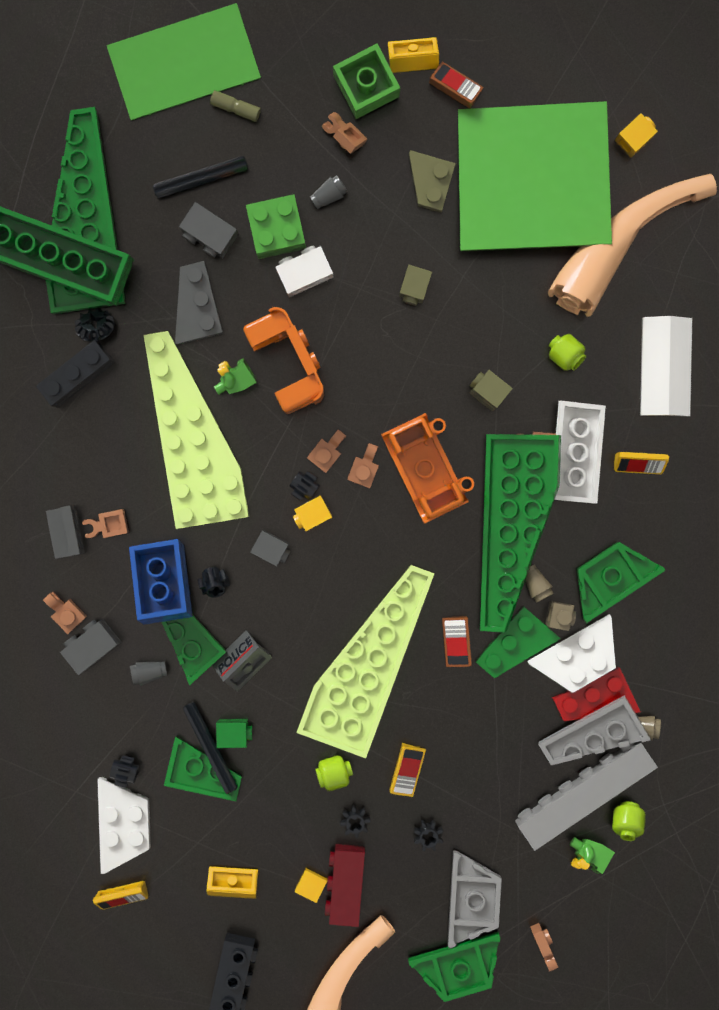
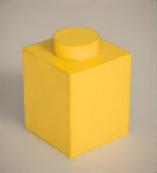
M639 114L618 134L615 142L632 158L658 131L655 129L654 122L649 117Z
M322 496L294 509L296 515L293 518L298 528L304 527L305 531L332 518Z

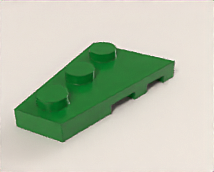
M522 606L511 619L507 632H500L475 662L493 678H496L561 638Z

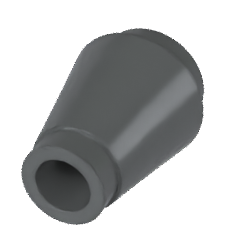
M338 175L333 178L330 176L310 198L317 209L344 198L343 195L348 191Z
M165 661L136 662V665L130 666L133 685L140 684L142 686L167 676Z

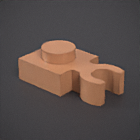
M124 509L98 514L100 520L98 522L93 519H87L82 522L83 525L91 524L94 528L92 533L85 534L86 538L96 537L101 531L103 538L129 533Z
M539 923L530 926L549 972L557 969L558 965L549 947L553 941L548 930L542 931Z

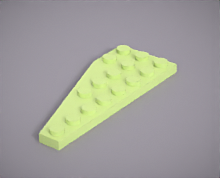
M165 331L144 335L176 529L249 517L241 467L234 457L229 444L225 440L170 333Z
M413 565L409 566L315 683L299 724L298 734L360 757H367L434 573Z

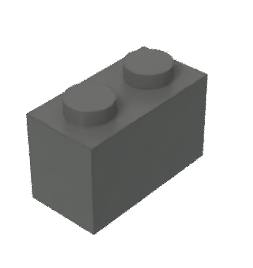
M196 202L179 226L183 232V238L192 244H195L197 241L204 246L202 250L213 258L216 255L224 258L239 235L236 228Z
M104 619L98 622L92 620L82 628L85 633L77 638L74 635L63 643L66 648L60 653L78 675L85 672L121 643V640Z

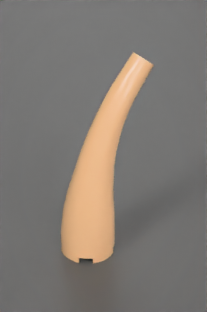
M707 174L666 186L635 201L611 218L612 244L580 246L556 276L548 291L549 297L555 295L558 298L556 304L571 313L578 315L581 310L586 312L585 315L587 317L591 316L639 230L653 218L674 206L690 200L696 202L715 196L717 186L714 176Z
M380 915L366 927L340 954L322 979L307 1010H341V996L357 966L375 946L381 947L395 933L394 928L384 916Z

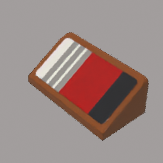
M443 61L432 74L429 84L469 109L472 108L484 88Z
M468 617L442 618L446 667H471Z

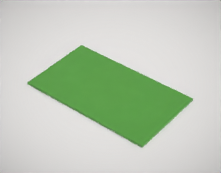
M237 3L106 45L131 121L212 95L214 90L221 92L261 79Z

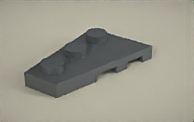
M205 261L180 267L175 345L223 334Z

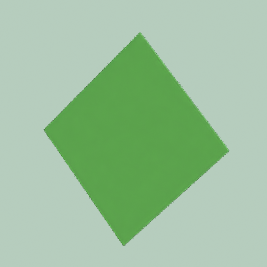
M607 101L458 109L461 251L612 244Z

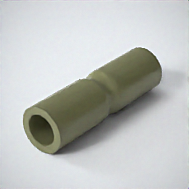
M214 90L210 99V105L228 112H234L236 115L257 122L260 116V107L237 100L219 91Z

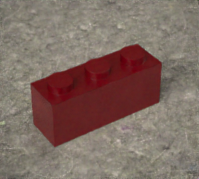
M336 844L335 852L330 851L329 867H334L333 876H328L327 891L332 893L331 901L326 900L325 916H330L329 925L359 927L365 846Z

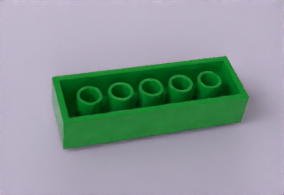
M0 206V263L109 304L118 305L134 259L129 254Z

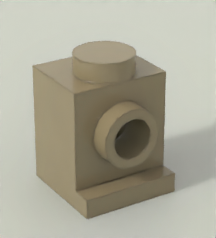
M550 601L545 625L550 628L569 631L570 626L574 625L576 619L574 605Z

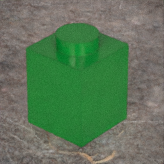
M219 719L216 723L217 748H247L248 741L253 740V727L248 726V719Z

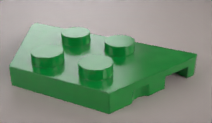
M616 542L577 568L583 620L588 623L665 571L664 567L633 551L624 544Z
M497 931L457 943L453 948H448L447 946L410 957L408 962L423 977V980L436 991V994L444 1002L492 988L500 935Z

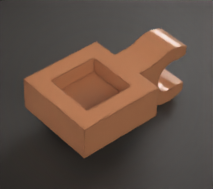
M336 112L328 116L333 125L329 121L322 125V128L327 133H335L333 137L350 154L362 147L367 141V138L351 122L346 124Z
M337 430L328 443L321 439L307 459L327 473L341 455L336 448L346 435Z
M369 443L363 459L355 458L347 480L368 488L371 487L379 466L372 463L378 446Z
M54 592L48 594L43 599L50 608L56 611L51 618L67 634L87 617L71 599L64 603Z

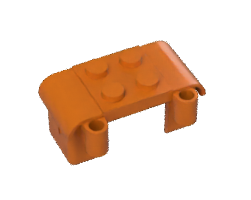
M273 307L269 309L270 314L245 325L243 331L254 351L289 337L308 375L274 393L282 410L286 414H291L312 403H315V405L320 403L324 397V388L317 372L320 369L319 362L314 352L308 353L306 347L310 345L303 330L297 331L284 309Z
M426 413L381 434L424 524L468 503L469 501L464 493L471 491L474 487V481L470 477L457 479L436 436L445 430V421L437 418L429 422ZM435 422L441 423L442 429L440 431L434 429L433 425ZM465 479L470 482L468 489L462 487V482Z

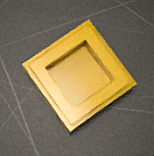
M305 868L295 888V893L317 903L328 879Z

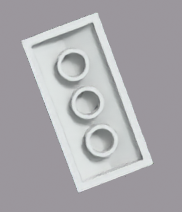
M676 316L642 318L640 416H690L692 318Z
M559 401L556 435H561L560 486L555 500L597 504L606 406Z

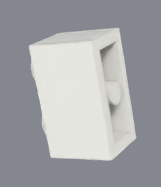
M310 246L302 250V255L296 258L289 256L279 261L280 265L276 266V270L289 298L333 278V272L321 246L318 248Z

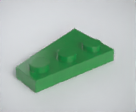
M193 614V617L162 622L177 654V659L185 672L189 686L227 652Z
M175 737L164 786L236 802L242 776L229 769L237 789L226 794L206 754Z

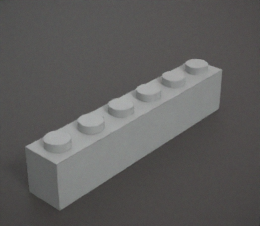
M641 742L622 747L614 754L608 753L599 760L600 763L595 767L585 768L579 773L580 777L572 782L570 780L566 781L558 788V792L552 796L548 794L542 797L536 807L533 809L527 808L519 813L518 819L515 822L534 851L658 768Z

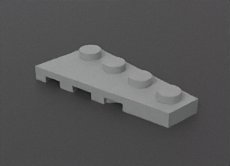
M624 695L539 741L538 745L550 765H555L582 758L584 755L599 754L608 749L630 746L632 743L646 742L651 739Z

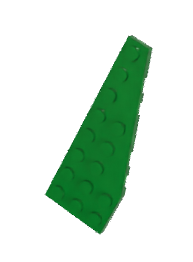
M96 107L70 110L65 139V152L61 161L60 179H58L52 213V226L118 250ZM46 280L50 312L52 314L113 306L107 302ZM124 289L122 291L118 305L126 304Z
M486 434L480 631L507 632L560 486L561 435Z

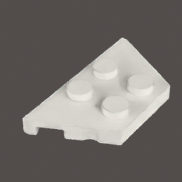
M610 614L528 660V664L571 693L614 670L616 665L612 618Z
M99 777L101 874H105L150 849L149 798L139 793L135 794L128 788L115 786L107 781L106 778Z

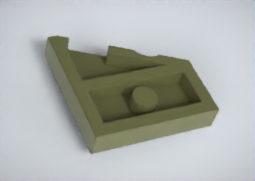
M410 150L409 160L418 206L442 213L456 163Z

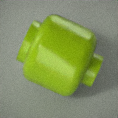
M566 334L562 337L558 335L549 344L551 348L549 358L564 371L576 370L586 358L584 354L585 346L571 334Z
M339 755L321 760L318 764L319 768L315 769L320 787H325L327 791L348 786L349 776L353 775L350 762H344L343 758Z
M622 802L613 811V831L625 841H634L635 838L642 836L645 831L646 814L637 803Z

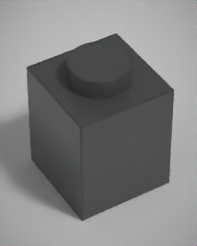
M262 530L250 553L278 566L280 562L285 563L291 551L287 549L289 543Z

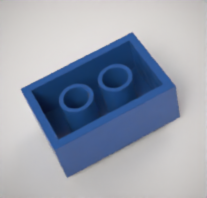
M179 539L129 547L137 621L146 625L193 617L185 550L182 542Z

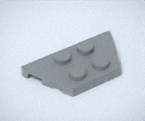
M454 850L448 948H453L457 943L468 938L470 940L474 939L483 932H490L499 928L501 876Z

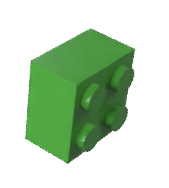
M378 43L333 66V76L355 119L400 97V86Z
M295 194L246 205L258 259L306 249Z

